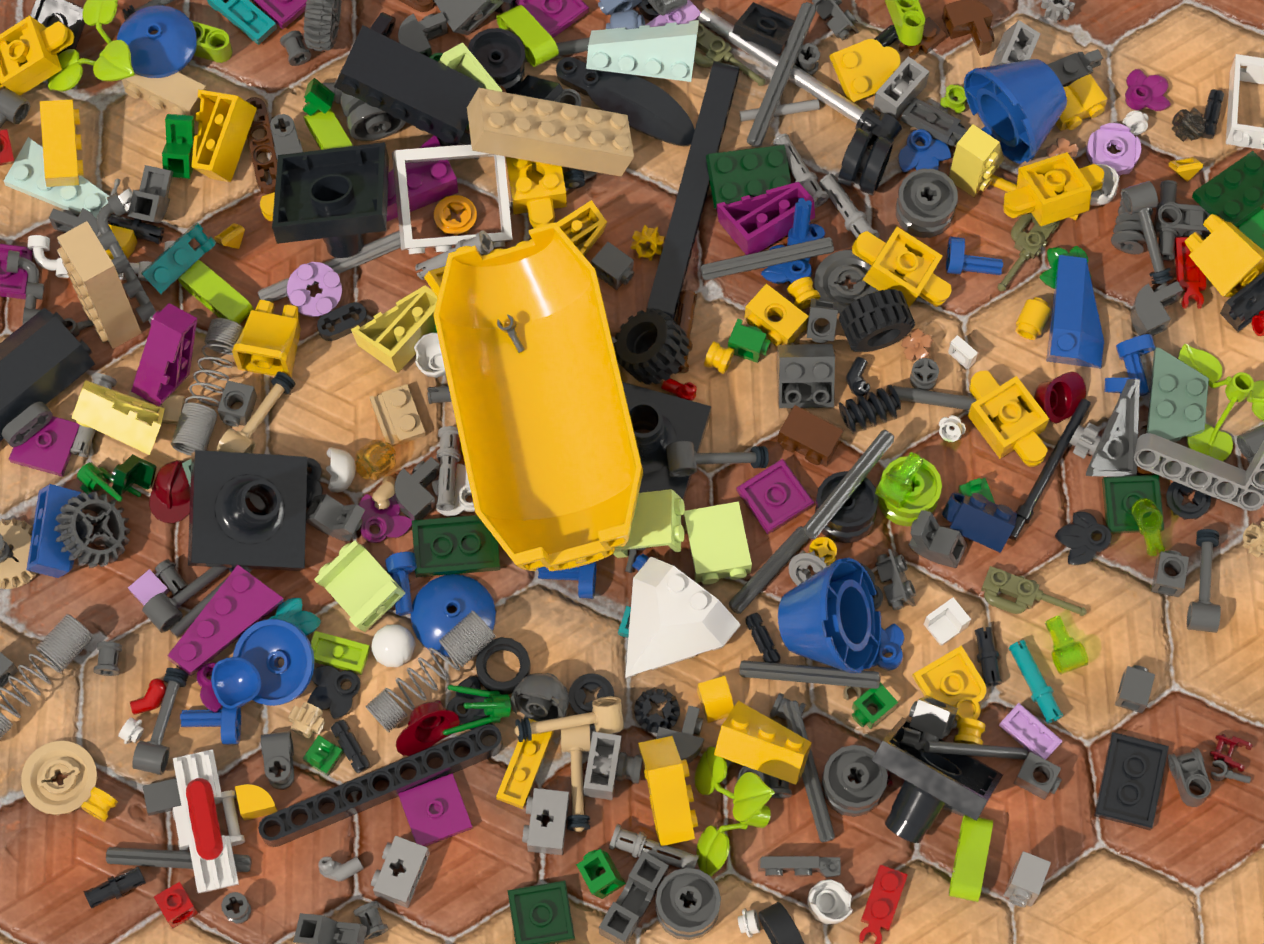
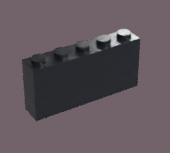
M362 25L334 87L347 95L366 102L369 106L376 107L391 114L396 119H401L415 126L421 131H426L444 142L457 146L469 122L467 107L478 88H483L485 84Z

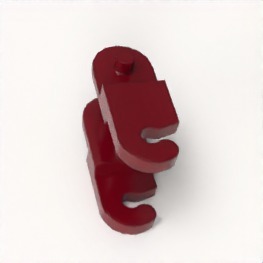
M1225 734L1216 735L1215 739L1218 740L1215 751H1210V756L1214 760L1219 759L1225 762L1228 768H1238V771L1243 772L1245 767L1240 763L1232 761V752L1235 746H1246L1247 750H1251L1253 745L1235 736H1232L1230 739ZM1224 744L1230 746L1227 756L1221 754Z

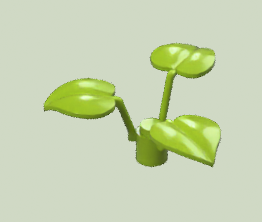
M117 0L86 1L82 13L84 22L89 26L96 25L97 31L107 42V46L100 53L96 61L86 58L79 59V53L75 49H69L60 53L58 59L62 70L48 78L49 90L63 92L75 87L82 76V64L93 65L94 75L102 81H117L135 75L127 43L122 40L111 41L102 29V24H109L115 17Z
M1184 344L1179 352L1178 359L1208 377V385L1214 389L1227 385L1225 393L1230 400L1215 428L1205 423L1203 433L1192 437L1187 436L1188 448L1224 462L1232 452L1233 440L1228 433L1219 431L1234 404L1242 402L1246 397L1247 401L1252 403L1253 413L1264 421V380L1254 382L1249 374L1239 372L1233 378L1228 376L1225 380L1219 381L1222 376V366L1218 359L1208 352Z
M712 746L707 748V751L704 752L697 765L695 786L698 792L703 795H710L716 789L718 792L733 799V816L739 823L723 825L719 829L710 825L701 834L697 844L696 855H699L697 862L699 869L710 877L723 866L728 857L730 844L725 832L733 829L746 830L748 825L758 828L766 827L769 823L771 812L770 808L765 804L775 793L757 774L752 772L744 773L735 785L734 794L724 789L720 782L726 777L727 763L724 758L714 755L716 748Z

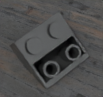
M832 344L777 345L779 408H793L794 405L800 408L834 407L835 354Z

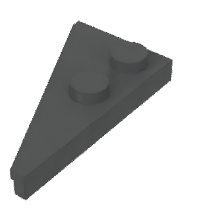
M1127 379L1087 468L1086 476H1137V464L1134 461V455L1138 439L1140 379Z

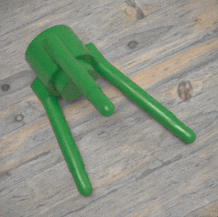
M89 462L78 471L77 479L82 483L80 489L88 495L92 492V489L98 491L103 488L117 501H122V497L106 483V479L111 482L114 480L111 479L112 474L108 473L103 467L98 468L94 463ZM132 486L127 490L129 493L141 497V492Z
M448 685V690L488 697L484 699V702L464 703L463 706L466 709H484L485 715H490V717L443 731V734L449 735L489 723H500L501 718L510 716L511 702L509 695H500L499 691H485Z

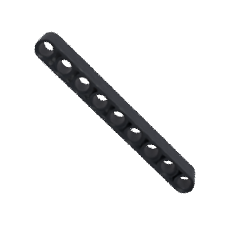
M494 725L481 726L272 813L260 821L258 827L259 834L265 844L271 847H278L396 798L398 793L494 757L502 749L501 732ZM486 736H494L497 739L496 743L492 746L482 744V739ZM459 747L470 749V753L466 757L455 755V751ZM433 758L443 760L442 766L436 769L430 768L428 763ZM413 769L416 771V775L411 780H405L401 777L403 771ZM380 780L389 782V787L384 791L374 789L375 784ZM358 791L362 793V798L358 802L352 803L347 800L352 792ZM325 803H333L335 805V809L330 814L320 812L322 805ZM298 814L308 816L306 823L303 825H295L293 820ZM277 825L281 827L278 835L274 837L266 835V831L270 826Z

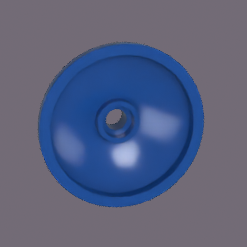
M163 5L148 6L131 14L121 25L117 40H122L129 46L134 73L147 78H163L179 72L191 61L197 47V35L191 20L181 11ZM152 31H158L154 35L150 34Z
M451 574L435 578L422 587L412 604L411 624L417 639L428 650L429 648H434L446 657L450 656L440 644L439 639L448 634L471 611H474L492 631L495 626L496 611L490 593L481 583L468 576ZM450 606L457 607L455 613H449L447 609Z
M268 619L250 626L239 638L233 653V657L249 661L258 670L261 678V688L257 696L252 700L263 705H282L295 700L309 685L314 671V653L310 641L302 630L285 620ZM281 657L284 659L283 667H280L278 664Z

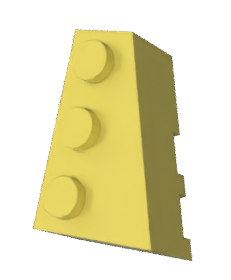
M972 124L956 145L949 178L953 180L956 186L973 197L980 190L984 192L992 181L990 176L1004 161L1000 142Z
M425 285L396 302L397 306L383 314L379 312L374 315V319L362 327H359V325L354 327L351 331L357 345L390 369L399 373L416 354L414 346L423 335L432 332L436 333L433 315L437 296L432 289Z
M85 380L72 419L76 420L81 426L93 428L150 455L162 423L165 408Z

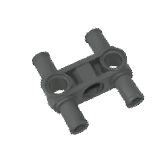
M1165 180L1160 184V203L1156 207L1153 223L1155 234L1159 238L1158 245L1162 260L1164 261L1174 259L1176 237H1189L1194 232H1197L1205 240L1211 234L1203 225L1210 214L1201 206L1177 204L1178 183L1172 180ZM1162 218H1169L1173 223H1167Z

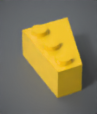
M198 89V98L201 99L200 112H196V121L199 122L198 135L194 136L191 167L210 179L231 183L257 108L236 95Z
M73 100L40 101L46 187L79 185V176H84L83 160H78L77 150H82L81 134H76V125H80L79 109H74Z
M591 200L556 224L585 256L604 232L607 221Z
M738 700L721 726L714 755L796 785L804 772L812 742Z
M673 736L638 743L644 761V774L648 783L649 799L660 846L695 839L693 828L698 827L695 810H690L689 806L690 802H694L691 785H686L685 777L690 776L686 759H680Z

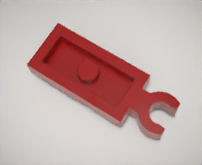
M1176 237L1174 247L1176 280L1181 285L1183 291H1185L1181 301L1182 307L1187 309L1188 299H1194L1197 302V309H1201L1204 297L1199 291H1205L1206 276L1189 256L1192 252L1185 244V240L1188 237Z
M883 865L879 866L861 918V922L867 923L868 927L861 931L859 943H863L865 936L871 934L876 939L874 944H881L882 934L880 929L889 931L908 874Z

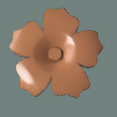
M1064 137L1057 138V146L1051 144L1050 147L1046 148V155L1050 157L1068 152L1072 158L1077 156L1079 150L1076 144L1070 145V141Z
M919 328L913 329L911 336L906 335L901 344L902 347L906 348L904 350L906 359L913 362L915 358L919 360L930 356L926 348H931V343L934 341L931 335H925Z

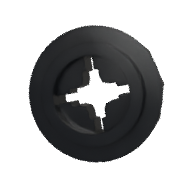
M1175 481L1171 483L1166 493L1167 506L1173 511V515H1178L1183 520L1198 519L1207 512L1211 504L1210 495ZM1195 492L1192 499L1194 504L1189 502L1184 504V506L1181 505L1184 499L1182 494L1188 496Z
M598 674L580 676L572 683L569 690V703L577 714L592 712L593 701L585 703V691L590 693L598 691L597 699L608 696L614 697V689L611 683L605 677Z
M654 687L651 690L643 691L636 700L634 715L637 723L644 730L658 733L659 727L670 730L677 723L680 715V706L676 696L668 692L667 689H657ZM651 702L657 706L665 704L662 708L665 719L657 713L649 715L652 711Z

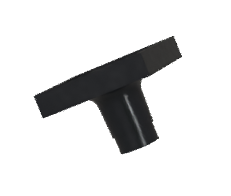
M385 142L278 155L272 221L276 243L323 238L327 251L331 256L348 258L362 250L364 246L362 234L386 231L389 156Z
M622 382L643 468L639 493L672 489L684 501L692 475L685 477L670 476L666 446L674 442L689 441L693 443L696 453H699L711 415V406ZM646 429L651 432L642 434L635 432V430Z
M195 450L191 454L188 566L235 568L239 565L246 569L303 570L305 568L307 457ZM247 492L256 494L263 500L266 506V515H256L248 509L245 502Z
M902 717L883 739L872 759L873 762L905 780L885 821L887 828L907 841L921 843L927 830L931 828L945 804L977 821L1003 774L972 756L928 753L924 749L917 750L916 748L901 745L900 742L904 737V728L920 731L910 727L911 722Z

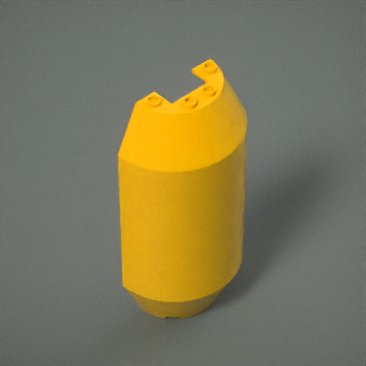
M542 223L537 225L536 228L529 230L532 242L522 241L516 244L515 247L495 249L483 256L476 246H462L455 252L448 253L433 316L475 513L516 566L529 571H536L537 568L544 566L549 571H558L599 561L614 554L615 547H624L627 544L642 481L643 468L596 270L556 223ZM507 314L516 321L515 331L525 349L518 353L508 333L502 331L497 325L498 319L502 322L503 327L506 328L510 325L511 321Z

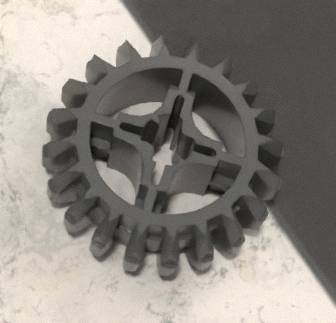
M341 0L306 1L303 29L304 42L308 48L316 51H329L334 47L341 20Z
M91 492L88 495L81 493L77 497L70 498L67 504L60 508L61 514L57 515L55 519L60 524L55 526L54 531L61 533L56 542L64 543L65 546L62 547L61 552L69 551L71 553L69 560L73 561L78 558V566L88 564L89 568H94L98 565L99 567H104L109 562L116 561L118 556L124 553L125 548L123 546L127 545L130 541L125 535L129 534L131 529L124 527L129 518H122L121 513L124 508L116 509V500L112 499L107 502V494H102L98 497L96 492ZM80 510L94 511L98 515L93 517L88 513L84 514ZM90 543L96 546L101 545L104 550H95L87 545Z

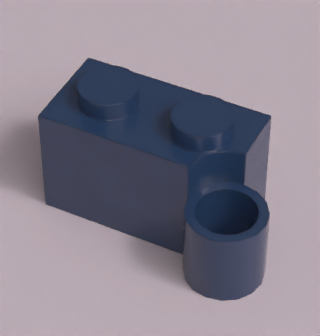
M952 493L942 511L943 517L951 522L949 529L960 531L962 536L1001 553L1011 535L1017 518V513L1013 512L1008 506L997 505L988 501L985 496L979 493H973L971 497L960 493Z

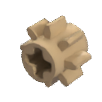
M1264 521L1260 525L1251 523L1243 533L1244 543L1242 546L1249 549L1248 553L1257 558L1261 553L1264 554Z
M306 702L303 703L301 708L294 706L288 717L289 721L293 723L291 730L306 738H310L313 732L320 735L325 725L324 719L321 718L323 711Z

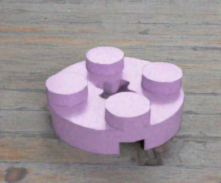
M1108 123L1100 126V129L1090 135L1087 143L1086 154L1090 165L1106 164L1114 168L1118 175L1130 173L1137 164L1141 154L1139 138L1137 136L1135 138L1130 132L1131 129L1122 124ZM1111 145H1116V149L1121 152L1112 154L1107 149Z
M320 262L300 265L291 274L287 282V295L290 303L293 306H297L299 313L305 316L319 317L327 314L337 306L341 298L342 286L339 275L331 267ZM317 282L319 283L318 287L322 289V293H317L315 297H311L310 291L306 290L307 285Z

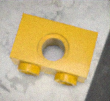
M766 284L746 305L744 318H746V322L750 326H755L766 333L771 343L777 346L791 345L807 328L809 316ZM770 316H778L781 320L773 322L768 318Z

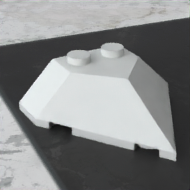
M650 557L633 578L625 679L650 669H658L695 657L703 652L723 648L741 624L716 597L675 566Z

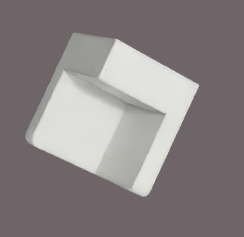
M953 597L930 613L925 619L924 626L939 645L942 646L968 628L971 618Z

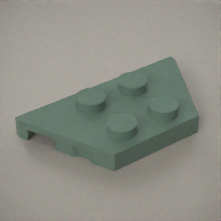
M1158 347L1154 350L1147 433L1155 434L1172 442L1179 441L1185 436L1192 437L1203 433L1205 429L1209 378Z

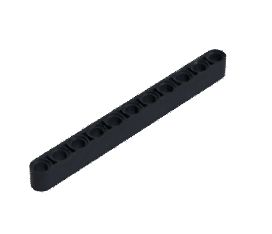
M714 61L647 306V309L662 310L673 320L710 186L706 155L719 152L739 77V66Z

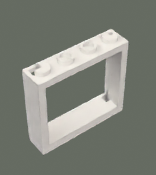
M1236 54L1230 70L1226 144L1264 150V128L1237 124L1240 81L1264 84V58Z
M471 145L395 150L392 153L401 251L409 250V254H424L426 248H436V252H446L452 249V246H456L458 241L476 237L475 234L412 239L405 163L494 156L501 232L487 234L492 240L493 248L505 247V242L513 240L505 157L472 151Z

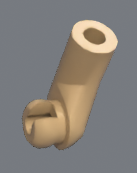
M392 476L384 477L380 487L373 493L372 500L375 501L377 509H386L390 505L389 498L395 494L396 481Z

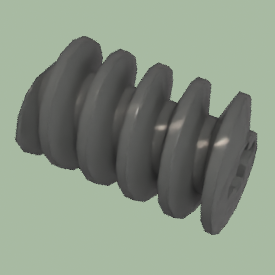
M1121 198V206L1118 209L1111 243L1116 249L1127 254H1141L1144 250L1142 244H1145L1146 240L1138 213L1129 215ZM1152 208L1149 210L1150 216L1153 213Z

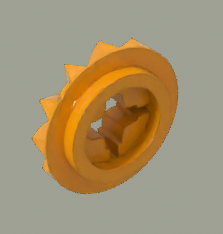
M451 195L445 197L436 205L434 220L437 228H440L445 235L454 234L458 236L461 233H468L469 229L475 226L477 211L474 204L468 198L460 195ZM450 209L456 214L461 213V223L455 219L449 220L451 218Z

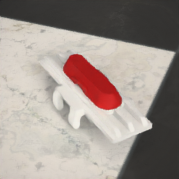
M213 749L173 758L181 806L173 807L172 813L176 822L179 850L187 851L188 847L190 849L198 894L239 885L232 846L243 844L245 838L240 833L234 802L236 792L233 790L221 792ZM223 802L229 836H221L215 804Z

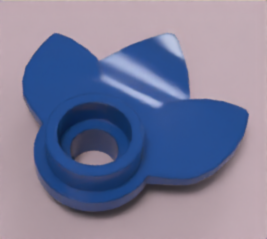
M918 129L909 134L907 146L901 149L898 157L899 166L903 172L914 168L916 171L919 169L938 170L939 161L950 159L951 153L944 142L933 139L926 130ZM921 141L924 143V146H918L915 142Z
M776 245V246L771 247L769 250L776 249V248H781V247H785V246H784V245ZM810 258L769 266L761 272V275L766 280L775 284L787 281L793 283L800 278L811 276Z
M892 624L886 630L881 628L879 651L871 667L878 665L885 670H894L901 664L903 660L901 646L904 642V634L898 625ZM886 653H893L891 657H884Z

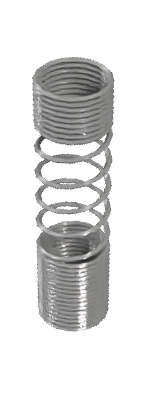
M215 318L211 320L204 341L206 345L202 348V353L205 357L198 360V366L201 370L193 374L197 383L189 387L193 396L185 399L179 422L176 425L171 445L175 450L191 456L195 450H207L218 416L216 411L208 406L193 402L188 403L187 401L191 398H197L212 406H219L220 401L211 397L194 394L192 387L201 385L216 393L224 392V388L218 385L198 381L196 378L197 373L205 372L220 380L227 381L230 379L228 375L222 372L207 370L200 365L202 360L209 359L223 367L232 368L234 366L232 362L226 359L209 357L204 351L206 347H209L216 352L233 355V347L244 328L240 324L228 319ZM215 360L224 361L226 363H229L230 365L222 364ZM211 373L220 374L222 376H225L226 378L218 377ZM208 386H212V387L218 388V389H220V390H222V391L212 389V388H210V387H208ZM204 399H208V400L214 401V402H216V403H218V404L208 402V401H206V400H204Z
M471 611L448 634L439 639L440 644L444 647L454 664L436 649L429 648L430 654L443 674L423 658H418L420 666L433 685L413 669L407 668L410 678L422 696L402 679L396 678V683L410 705L389 688H384L365 707L385 730L390 732L392 728L397 727L408 715L389 693L413 711L415 709L413 702L400 682L420 699L426 701L424 692L411 672L430 688L437 691V685L422 662L440 677L449 680L447 673L433 652L454 669L460 670L459 665L464 667L474 655H477L489 642H492L496 635L474 611Z
M66 614L60 620V623L36 646V649L49 662L35 654H29V660L40 674L25 665L18 666L20 673L31 686L14 676H8L9 683L20 697L5 688L0 687V690L7 692L26 706L31 707L30 702L16 688L11 679L21 683L39 696H41V692L28 679L21 667L50 685L51 681L40 670L31 656L44 662L58 673H62L66 666L94 639L93 635L78 620ZM0 691V696L11 709L1 703L0 706L17 718H21V715ZM0 712L1 740V737L13 727V724Z

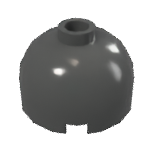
M535 673L529 674L517 684L510 702L512 710L516 714L519 710L525 715L524 718L528 717L536 721H544L566 716L569 694L566 687L553 674Z

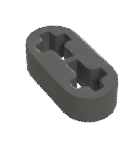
M36 402L4 427L2 437L11 447L20 446L47 425L53 414L43 402Z

